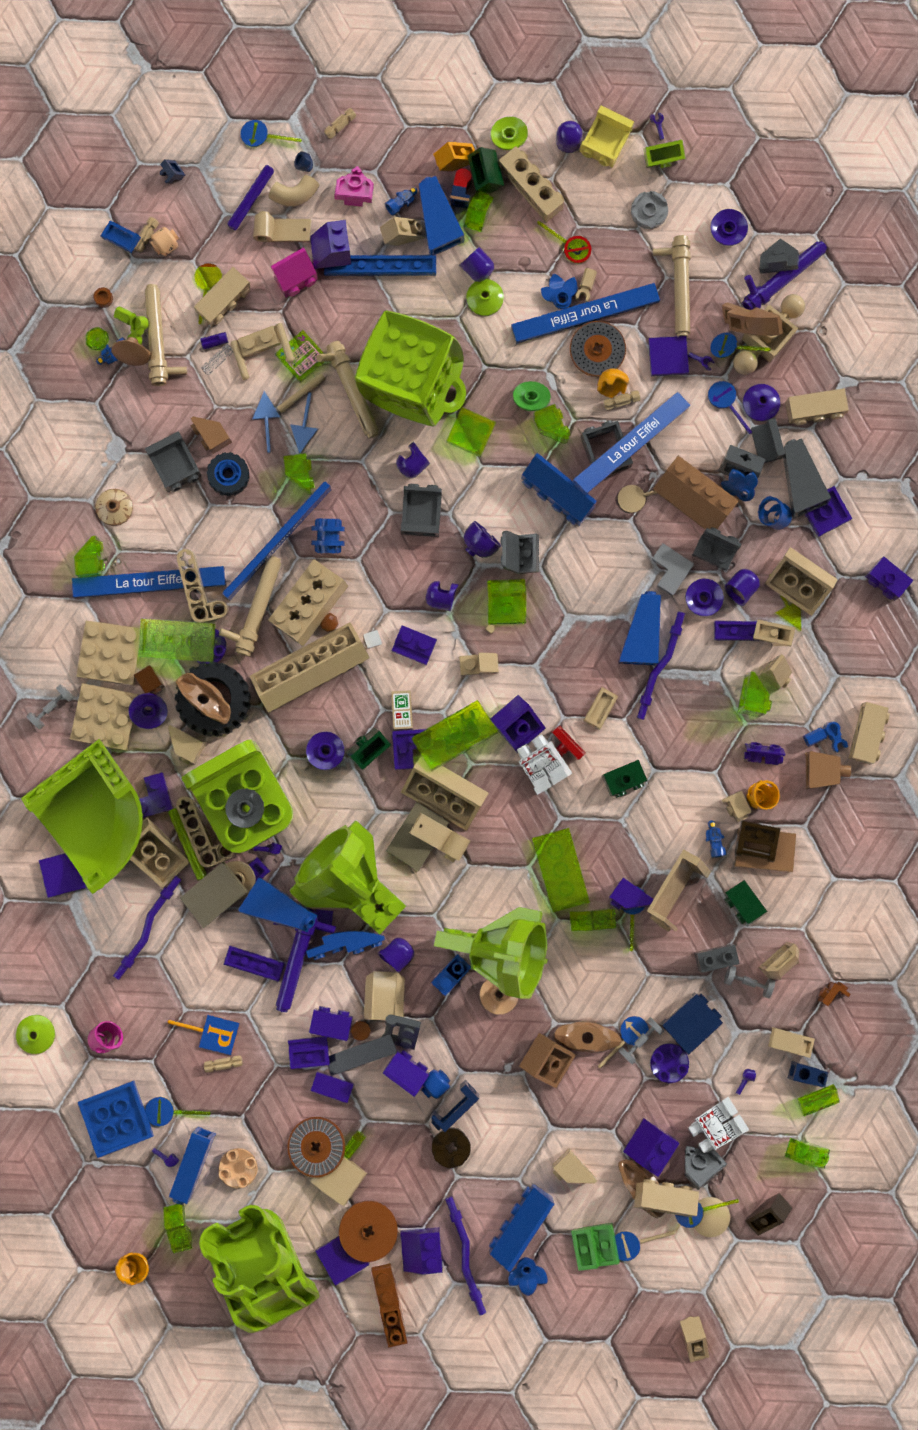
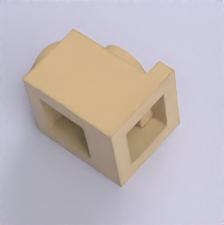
M742 791L722 799L723 803L727 802L728 804L726 809L729 815L733 816L737 822L747 819V814L752 812Z

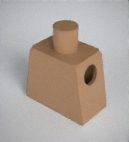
M813 751L806 752V789L840 784V777L851 776V766L841 765L839 756Z

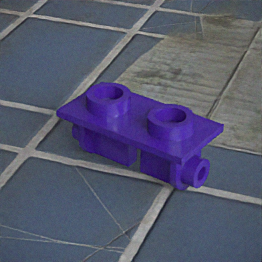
M758 742L745 743L748 752H744V759H747L748 762L761 763L763 756L765 757V764L779 765L783 763V756L786 754L781 746L775 744L763 746Z

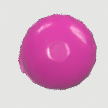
M111 1021L99 1023L88 1035L90 1049L99 1054L118 1049L123 1042V1033L120 1027ZM107 1030L112 1034V1039L108 1044L107 1038L104 1042L100 1038V1036H105L101 1032ZM118 1035L119 1040H118L117 1044L114 1045V1044H115V1037Z

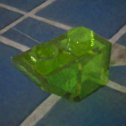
M476 192L468 206L464 227L482 232L494 197L489 196L485 192Z
M553 404L533 413V419L541 435L563 444L568 443L571 434L568 426H564L561 420L563 419V414L560 408L557 409L556 405Z
M306 453L283 456L287 479L306 494L312 495L311 489H314L315 486L314 479L309 474V470H312L311 459L307 458Z
M91 536L74 556L75 575L78 578L102 576V571L105 570L104 560H101L103 542L97 536Z
M790 1138L785 1157L803 1165L825 1169L829 1161L830 1149L800 1139Z

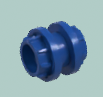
M317 518L315 520V526L311 528V531H317V540H311V545H315V552L340 553L341 546H345V541H339L340 531H345V527H342V521L340 519Z

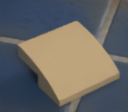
M344 1157L335 1171L323 1177H313L310 1182L333 1200L345 1206L367 1173L353 1161H349Z

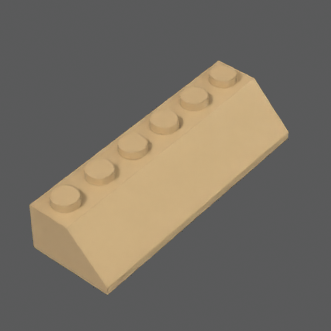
M351 622L250 675V678L260 700L269 713L285 703L296 699L298 696L313 690L315 687L330 681L339 674L345 673L370 657Z

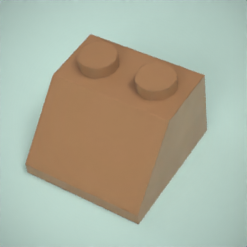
M539 1033L519 1067L534 1078L557 1088L576 1054Z

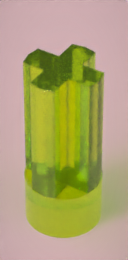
M359 1130L354 1133L346 1144L344 1157L347 1159L352 1157L366 1139V1136Z

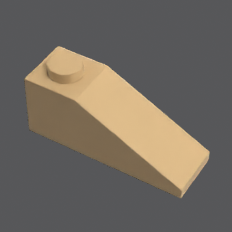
M781 654L771 660L759 676L778 690L781 687L785 688L791 681L789 677L792 671L785 656Z

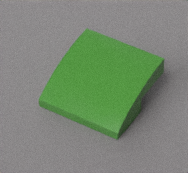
M612 1223L593 1225L571 1231L578 1271L597 1269L599 1266L617 1265L620 1263Z

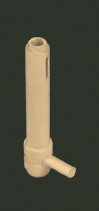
M678 235L673 238L672 247L653 249V256L672 255V261L674 262L675 334L677 337L686 336L687 338L688 334H690V240H688L686 235Z
M148 284L145 289V301L148 320V343L151 353L150 361H148V369L151 370L149 380L153 386H164L167 384L168 375L187 374V367H167L164 355L160 289L156 284Z
M340 341L332 342L326 346V354L317 355V361H331L333 369H336L365 436H368V439L374 438L379 435V429L366 399L357 388L355 374L350 365V358L345 354L346 349Z
M270 556V558H267L246 622L240 633L236 634L222 628L219 631V636L236 641V653L250 657V654L254 652V643L258 640V631L281 567V559L278 557Z

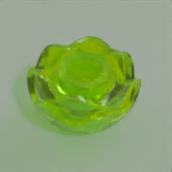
M100 327L92 328L86 333V345L92 350H102L109 343L108 333Z

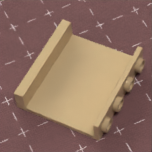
M684 849L647 910L651 914L650 919L668 932L671 929L674 931L678 929L666 917L692 873L695 871L706 878L711 873L700 858Z

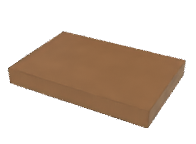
M740 828L737 830V841ZM780 832L775 861L773 863L768 862L767 859L735 855L734 866L793 872L796 834ZM744 842V847L769 852L770 846Z

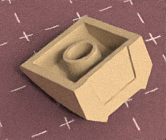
M786 942L758 968L767 978L781 980L796 964H799L798 947L794 943Z
M373 971L366 976L364 1019L385 1020L390 1014L404 1017L405 977L398 972Z

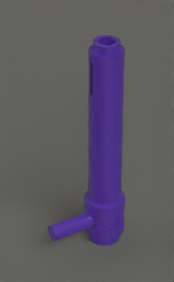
M823 241L815 242L799 255L797 270L780 271L762 286L756 287L752 276H745L744 280L750 293L742 301L743 307L752 310L767 304L773 295L826 253V244Z
M307 908L317 915L318 911ZM318 916L308 932L295 929L294 941L276 1001V1010L288 1012V1009L291 1008L310 937L314 934V930L317 929L333 934L335 932L336 926L317 922Z

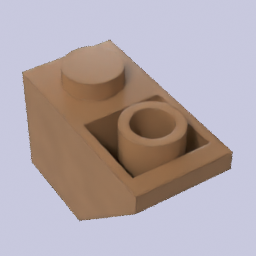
M194 416L190 418L193 422L191 428L196 435L200 434L203 440L200 442L206 451L210 449L212 454H215L232 443L220 422Z

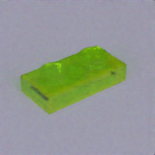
M834 1084L797 1098L804 1117L840 1103Z

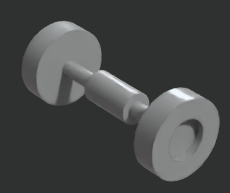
M60 684L56 687L60 695L55 700L52 699L43 708L44 711L38 716L32 712L26 716L38 729L45 726L40 719L46 713L49 714L63 697L69 702L74 698L63 685Z
M735 966L728 967L724 984L731 985L733 980L737 979L742 981V984L754 988L756 986L763 988V997L768 999L771 997L775 987V980L768 978L766 984L763 985L755 979L735 975Z
M651 1017L647 1022L652 1027L647 1033H643L628 1052L623 1047L618 1050L632 1065L636 1060L631 1054L637 1048H641L649 1039L648 1036L654 1030L660 1035L664 1032Z

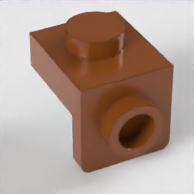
M838 981L837 984L830 982L827 987H823L820 991L818 1001L825 1006H829L838 992L846 997H849L851 994L847 992L848 987Z

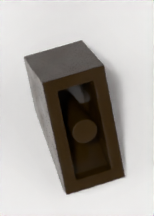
M778 1193L763 1202L746 1218L745 1222L759 1236L784 1223L792 1210V1206Z

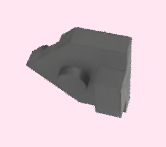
M780 238L761 254L760 274L797 270L799 252Z
M685 1147L684 1175L697 1190L707 1185L727 1165L713 1149L703 1153L699 1148Z

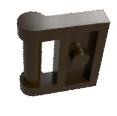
M741 821L735 855L767 859L768 862L773 863L775 861L781 828ZM744 842L770 846V849L767 852L744 847Z

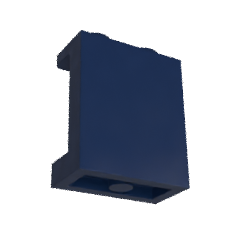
M695 992L676 1012L660 1023L688 1055L723 1024L720 1020L721 1014L715 1008L711 1010L707 1005L709 1001L702 994L698 995Z
M467 1080L460 1084V1090L465 1097L444 1117H441L435 1109L432 1111L431 1123L437 1130L442 1129L446 1132L479 1100V1093Z

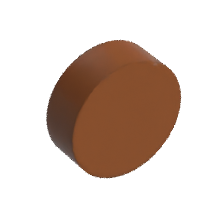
M101 287L94 292L93 298L99 307L106 308L112 304L113 295L109 289Z
M357 1021L351 1028L353 1038L358 1041L366 1040L371 1033L370 1025L365 1021Z

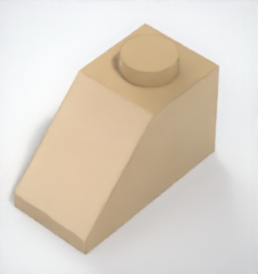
M169 725L168 731L175 754L180 756L179 760L188 765L190 762L196 764L206 743Z
M570 1149L552 1164L553 1174L560 1181L564 1179L566 1183L590 1184L597 1182V1178Z
M688 1317L680 1321L690 1363L709 1358L707 1340L700 1317Z

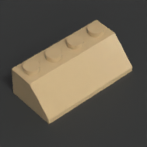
M423 754L413 767L401 790V793L466 831L489 794Z

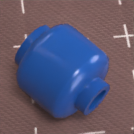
M433 1069L428 1073L429 1076L421 1090L428 1098L432 1096L435 1099H439L450 1089L449 1082L451 1080L441 1069L439 1071Z

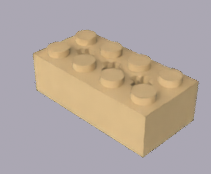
M314 559L268 621L298 644L304 646L321 624L324 617L348 588V585L341 577Z

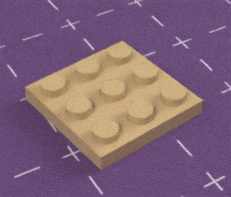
M86 620L76 677L134 686V674L137 672L143 629Z
M82 683L70 739L90 744L100 739L105 747L128 751L133 722L129 717V705L139 694Z

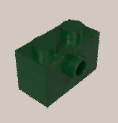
M480 147L467 155L476 191L493 193L504 186L496 150Z
M373 728L365 736L361 735L355 741L356 744L345 753L359 769L364 770L391 744L379 730Z
M639 760L602 775L610 796L615 795L616 798L627 794L626 790L632 787L634 791L644 787V782L648 781Z
M745 880L725 892L724 896L726 898L724 901L730 909H735L737 912L735 916L741 925L745 923L748 927L768 912Z

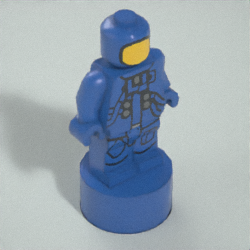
M412 187L410 190L397 192L395 199H390L384 203L386 210L394 216L404 205L408 207L414 200L413 196L417 194V188Z
M122 337V338H120L119 340H117L116 342L121 341V340H125V339H124V337ZM106 345L101 351V356L96 359L99 365L105 362L111 364L118 361L112 353V347L110 348L109 345Z
M713 820L708 822V828L710 829L706 830V842L710 841L711 858L726 856L727 853L721 842L724 835L719 828H715L716 824Z

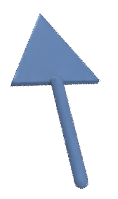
M264 391L252 420L265 419L267 452L270 453L268 418H278L280 415Z
M311 392L307 396L302 426L290 424L299 454L318 430L317 428L306 427Z

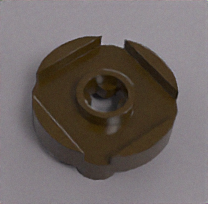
M450 1127L446 1132L441 1130L432 1141V1153L435 1161L446 1168L462 1166L470 1155V1141L467 1135L459 1128ZM450 1142H453L454 1146L457 1147L452 1153H449L448 1149L445 1148L446 1145H450Z

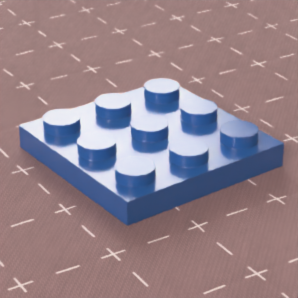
M134 1080L78 1102L97 1158L154 1136Z

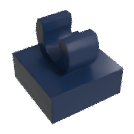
M164 159L160 164L163 169L159 174L161 176L168 175V178L165 180L166 183L171 184L174 180H182L185 177V173L175 160Z

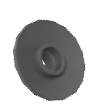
M247 788L233 792L225 806L229 821L241 828L254 826L260 821L264 813V802L261 796L254 790ZM246 805L250 807L248 812L244 811Z

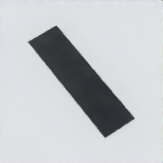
M391 1034L330 1055V1065L328 1067L331 1075L397 1053Z

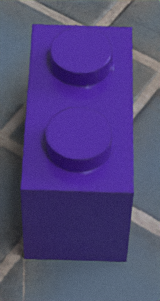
M319 1006V1009L315 1008L309 1033L347 1041L353 1016L349 1015L350 1012L338 1010V1013L330 1011L331 1008Z

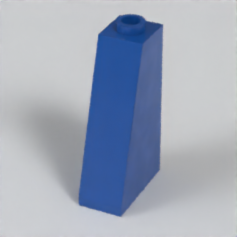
M437 177L424 178L419 183V193L429 255H437L463 243L464 233Z
M646 591L645 594H641L618 664L656 666L659 663L661 595H656V592Z
M260 877L238 909V911L248 916L308 932L318 916Z
M197 1127L192 1132L169 1195L174 1203L184 1205V1203L188 1204L216 1133L201 1127Z

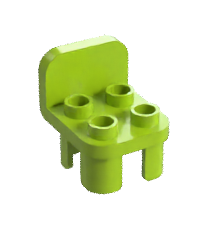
M252 739L230 748L191 770L181 778L187 790L193 792L223 847L231 852H247L284 831L292 822L293 808L259 746ZM247 788L254 790L261 796L264 802V813L260 821L254 826L241 828L229 821L225 806L233 792ZM246 805L244 811L248 812L250 807Z
M248 1205L238 1211L241 1219L229 1226L224 1227L220 1223H215L207 1227L201 1234L199 1245L203 1256L211 1262L216 1277L212 1278L216 1290L223 1294L233 1322L238 1328L248 1333H255L267 1329L309 1306L320 1295L315 1282L305 1276L280 1216L269 1209H262L257 1205Z

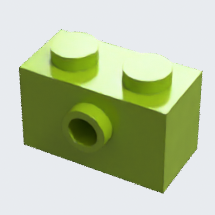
M683 140L643 148L646 168L660 165L661 168L672 166L671 162L686 159Z

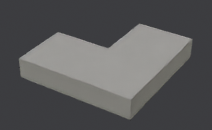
M663 543L652 558L654 562L667 570L657 586L673 596L694 563Z

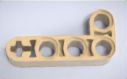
M190 549L180 550L177 554V562L192 619L200 623L224 617L228 612V605L224 601L217 600L207 603L195 553ZM184 552H186L187 555H191V559H188L189 565L193 564L194 568H187L184 570L183 566H187L186 561L182 560L181 558L184 556ZM188 571H193L196 574V579L193 582L188 581L186 578ZM193 590L200 592L201 597L199 600L192 599L191 592ZM216 604L223 605V614L215 613L214 607ZM198 608L205 611L206 615L203 619L196 617L195 612Z
M190 797L178 799L176 808L199 863L203 867H214L232 859L236 853L231 852L229 856H224L222 854L223 845L221 843L216 846L213 845L194 799ZM184 801L190 803L188 806L189 812H194L195 814L188 815V810L182 808L185 805ZM192 818L198 820V826L194 829L189 825ZM202 835L205 837L206 842L200 847L197 844V838ZM207 853L213 856L211 864H207L204 861Z

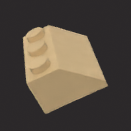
M790 547L764 584L812 616L834 588L838 579Z

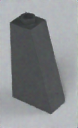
M802 438L788 441L784 446L785 455L783 460L792 516L797 518L829 504L831 497Z

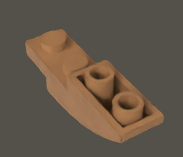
M729 302L722 305L724 321L729 324L730 330L751 335L783 334L782 320L777 314L757 307L748 310Z

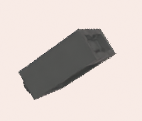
M606 421L601 424V427L595 428L592 426L586 428L582 433L581 440L590 465L596 460L589 439L614 432L616 441H620L624 436L618 421ZM631 457L611 474L631 468L633 464Z

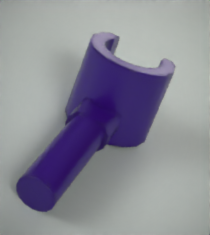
M658 113L659 118L656 121L654 114H651L650 121L656 124L659 138L662 140L664 135L661 123L664 120V116Z
M691 352L688 354V357L700 362L708 371L711 368L707 364L709 362L715 364L710 356L699 357Z
M272 842L270 848L256 846L254 851L279 854L282 845Z
M744 1070L742 1082L736 1091L737 1094H741L748 1080L755 1081V1070Z
M156 1148L152 1150L154 1154L164 1161L167 1167H173L179 1162V1159L173 1153L167 1157Z

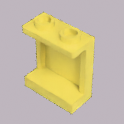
M600 106L596 119L585 140L580 145L579 152L587 158L598 160L603 166L613 168L633 129L634 121L604 106Z

